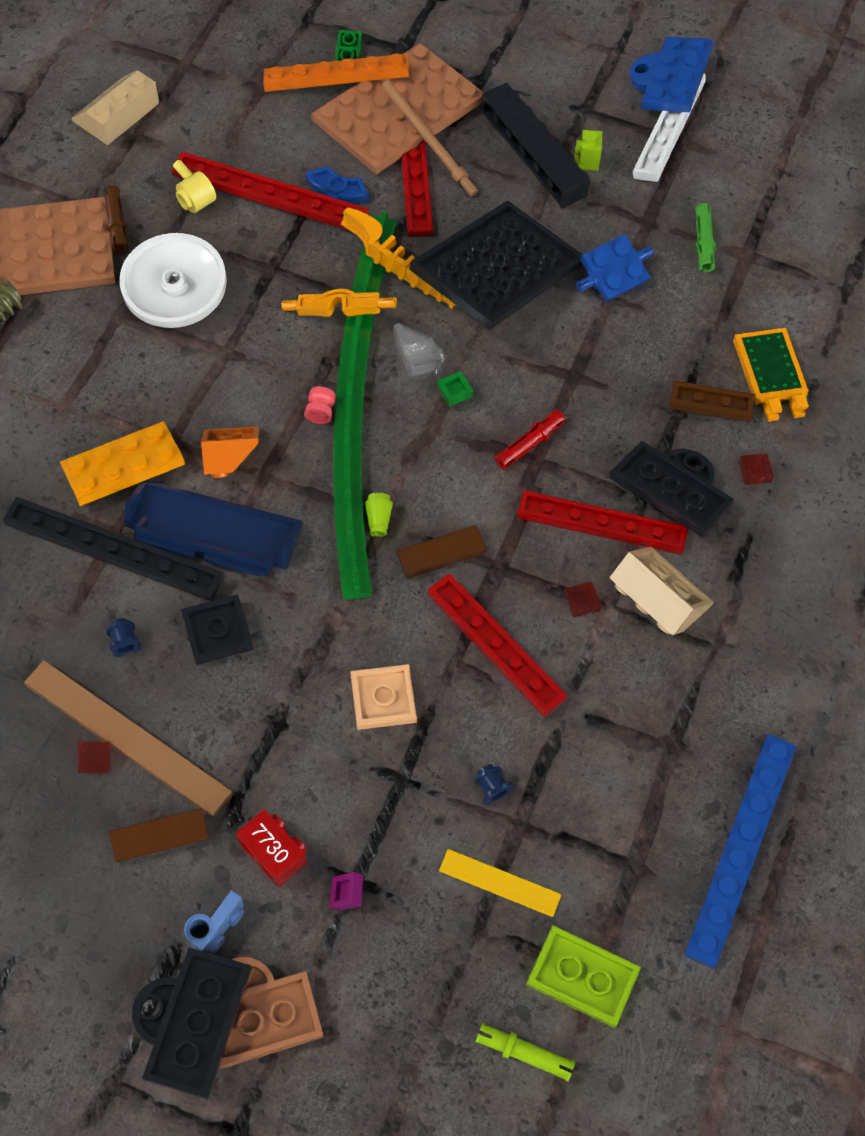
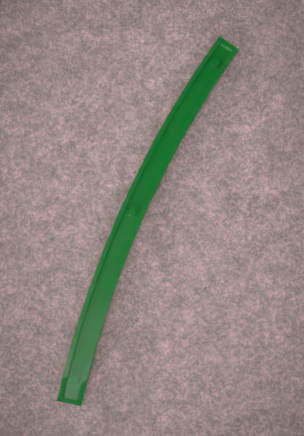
M384 210L381 217L373 215V218L381 224L383 229L379 243L381 245L391 235H395L398 226V220L388 218V211ZM364 245L352 291L354 293H379L385 267L379 263L376 265L374 259L366 255ZM375 314L346 317L339 363L334 421L333 478L336 540L343 601L372 597L363 520L361 447L365 379Z

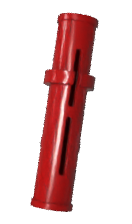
M555 409L540 422L536 421L533 423L531 429L494 456L496 464L502 470H506L537 444L546 442L555 430L566 424V420H564L566 418L563 413Z

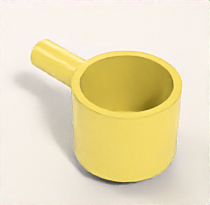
M177 160L173 164V167L184 179L176 184V198L185 210L196 213L216 200L214 187L202 172L197 171L193 174L181 160Z

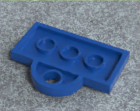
M666 37L660 53L647 54L637 59L630 68V78L635 89L645 92L641 101L642 110L690 112L713 49V39Z

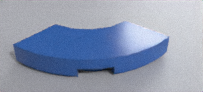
M329 166L305 172L308 184L317 193L352 204L370 202L369 194L361 177L345 178L339 176Z

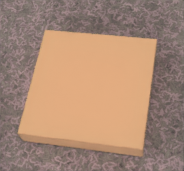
M409 664L350 671L357 730L417 723Z

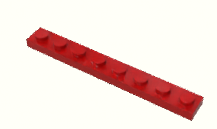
M182 151L177 159L181 160L193 174L197 171L202 172L216 190L345 230L348 229L342 226L341 222L344 217L343 212L348 207L369 215L368 208ZM172 167V175L183 179L176 169Z

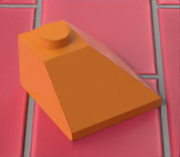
M259 426L205 429L201 440L204 475L211 474L212 478H222L228 476V473H233L258 445Z

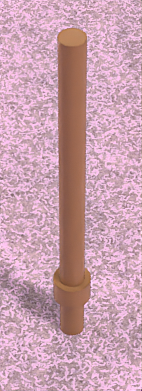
M384 81L382 84L383 89L449 169L453 180L457 184H461L471 198L476 196L479 191L468 178L469 174L462 166L459 167L391 81Z

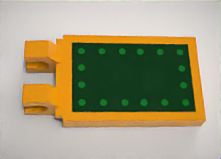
M786 328L735 334L733 342L750 392L754 394V404H763V410L768 422L779 421L778 413H782L783 410L780 401L785 400L789 401V407L794 418L805 417V409L809 407L806 399L809 391Z

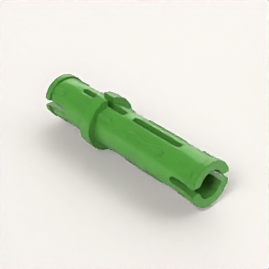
M700 203L695 207L697 230L695 250L699 257L698 268L702 272H711L715 269L714 252L716 251V243L713 240L711 205L708 206V203Z

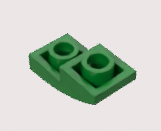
M338 30L335 61L360 59L362 31Z

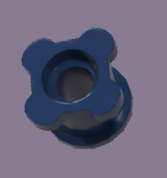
M125 618L112 621L106 629V634L111 637L112 643L109 644V647L114 657L137 652L142 648L141 643H138V637L134 634L135 623Z
M489 764L476 773L478 777L475 778L474 782L476 785H480L485 794V799L483 800L485 805H489L512 792L513 784L505 782L501 775L502 768L500 766L494 767L492 764Z

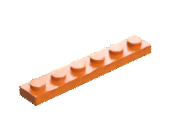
M408 53L378 57L369 56L367 58L344 59L332 62L322 61L313 64H296L285 67L275 66L264 69L263 85L265 92L409 77Z

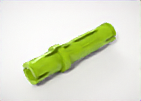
M482 1022L480 1031L491 1035L492 1038L478 1034L475 1043H480L502 1052V1057L508 1059L511 1056L560 1077L567 1082L569 1081L572 1073L560 1069L559 1065L573 1070L575 1060H570L517 1038V1033L511 1031L508 1034Z

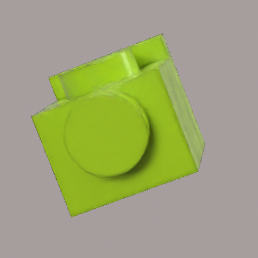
M583 130L581 140H576L574 160L582 170L598 171L602 152L603 131Z

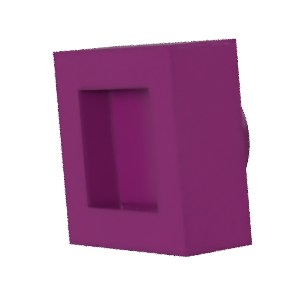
M352 872L332 877L331 909L342 911L361 907L362 874Z

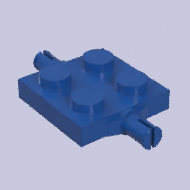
M623 234L583 254L580 261L586 269L587 277L577 281L576 288L579 287L578 291L582 292L593 286L599 291L605 303L644 284L651 277L644 267L642 260L654 255L653 249L650 250L652 247L648 245L637 252L632 247L627 236Z

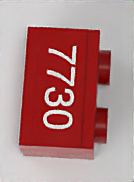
M264 809L237 831L235 835L238 844L279 888L307 864L305 854L307 849L296 836L292 839L284 831L286 825L276 814L270 816Z

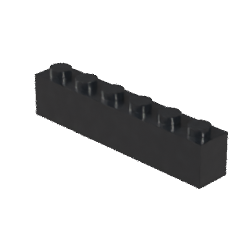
M506 82L482 93L481 112L562 208L588 196L590 184L588 174L581 170L575 163L573 156L563 149L559 140L551 135L546 125L540 122L532 109L526 106L520 99L517 91L513 90Z

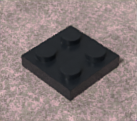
M238 594L181 609L196 665L254 650Z

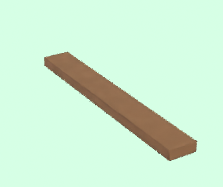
M45 660L24 681L26 687L193 805L202 808L203 812L213 819L233 795L230 789Z

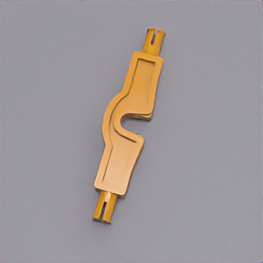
M334 289L324 294L299 295L298 300H282L281 308L282 311H297L299 316L330 317L335 307L342 303L343 314L355 316L379 314L380 308L396 309L397 299L396 297L381 298L378 292L354 293L348 289Z

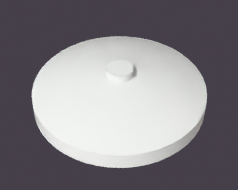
M184 233L162 234L144 241L128 255L120 272V289L130 311L142 321L164 328L184 327L204 319L221 302L227 284L225 266L217 250L205 240Z

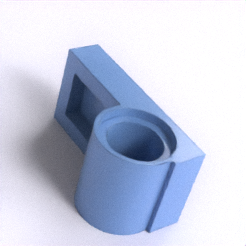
M231 890L211 918L205 914L191 916L184 927L185 935L191 947L207 953H215L224 942L225 937L223 934L230 925L234 927L244 914L242 897ZM200 926L209 928V932L204 938L196 939L193 937V932L196 928Z

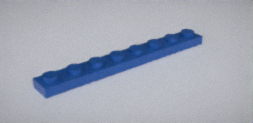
M767 734L684 953L685 957L712 969L717 965L796 745L770 734Z

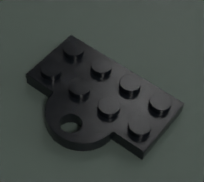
M641 441L611 471L609 477L702 538L731 507L734 498L712 485L715 471L711 462L702 454L690 449H674L664 455ZM687 463H694L699 468H693L689 466Z
M188 947L177 979L161 978L154 980L139 992L132 1008V1021L140 1037L153 1046L142 1076L144 1081L206 1100L209 1099L252 971L251 965ZM148 1000H157L160 1003L158 1013L152 1017L144 1016L142 1014L143 1004Z

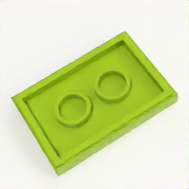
M552 925L526 986L608 1026L616 1028L641 967Z

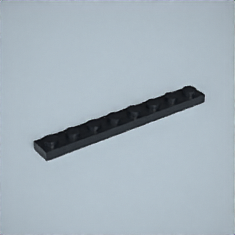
M19 497L15 498L3 518L5 525L209 601H213L224 579V573Z

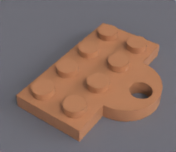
M250 957L231 959L251 965L252 971L219 1069L324 1038L306 971L274 980L271 971L259 960Z

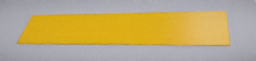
M447 849L439 872L550 917L554 916L561 898L560 893L450 849Z

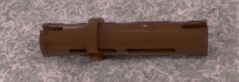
M108 185L103 190L108 217L107 232H110L112 251L122 254L125 253L124 250L127 251L129 248L126 238L128 228L127 224L124 223L120 189L116 185Z

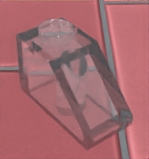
M394 324L393 340L410 382L441 374V363L444 362V355L441 347H436L433 337L402 324Z

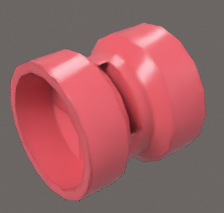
M313 387L309 392L308 400L310 403L305 408L304 416L312 423L327 424L332 417L331 407L335 404L336 394L326 387Z

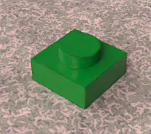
M461 371L437 381V388L449 407L473 397V389Z

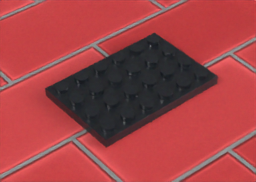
M507 200L412 260L409 270L487 329L491 330L583 265L580 261L583 254Z

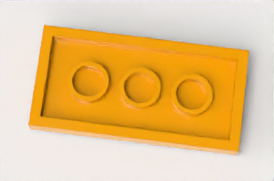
M162 421L62 460L60 464L79 505L83 506L183 466L185 462L165 422Z

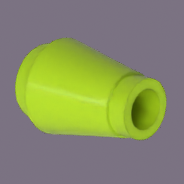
M369 494L368 500L365 502L370 535L381 537L387 535L393 502L390 501V495Z

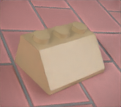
M138 70L127 74L74 115L72 121L108 146L159 104L156 82Z
M652 547L628 552L609 577L615 583V588L620 593L630 596L636 602V607L644 614L651 615L657 621V626L667 634L676 635L684 632L714 603Z

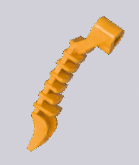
M349 207L344 210L341 225L362 240L366 255L373 258L376 265L379 263L386 268L388 273L390 271L398 276V279L401 281L404 279L410 283L411 287L421 289L425 295H432L439 303L443 301L451 309L457 306L409 270L410 263L415 257L411 255L406 261L402 258L405 255L404 247L400 245L394 253L391 252L396 245L395 236L391 235L382 245L379 244L383 229L376 219Z

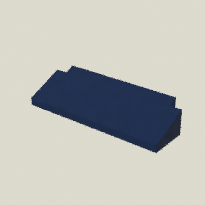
M148 480L140 482L125 504V527L134 529V540L169 553L189 558L197 557L204 559L207 563L256 576L264 575L269 577L273 566L287 569L303 522Z

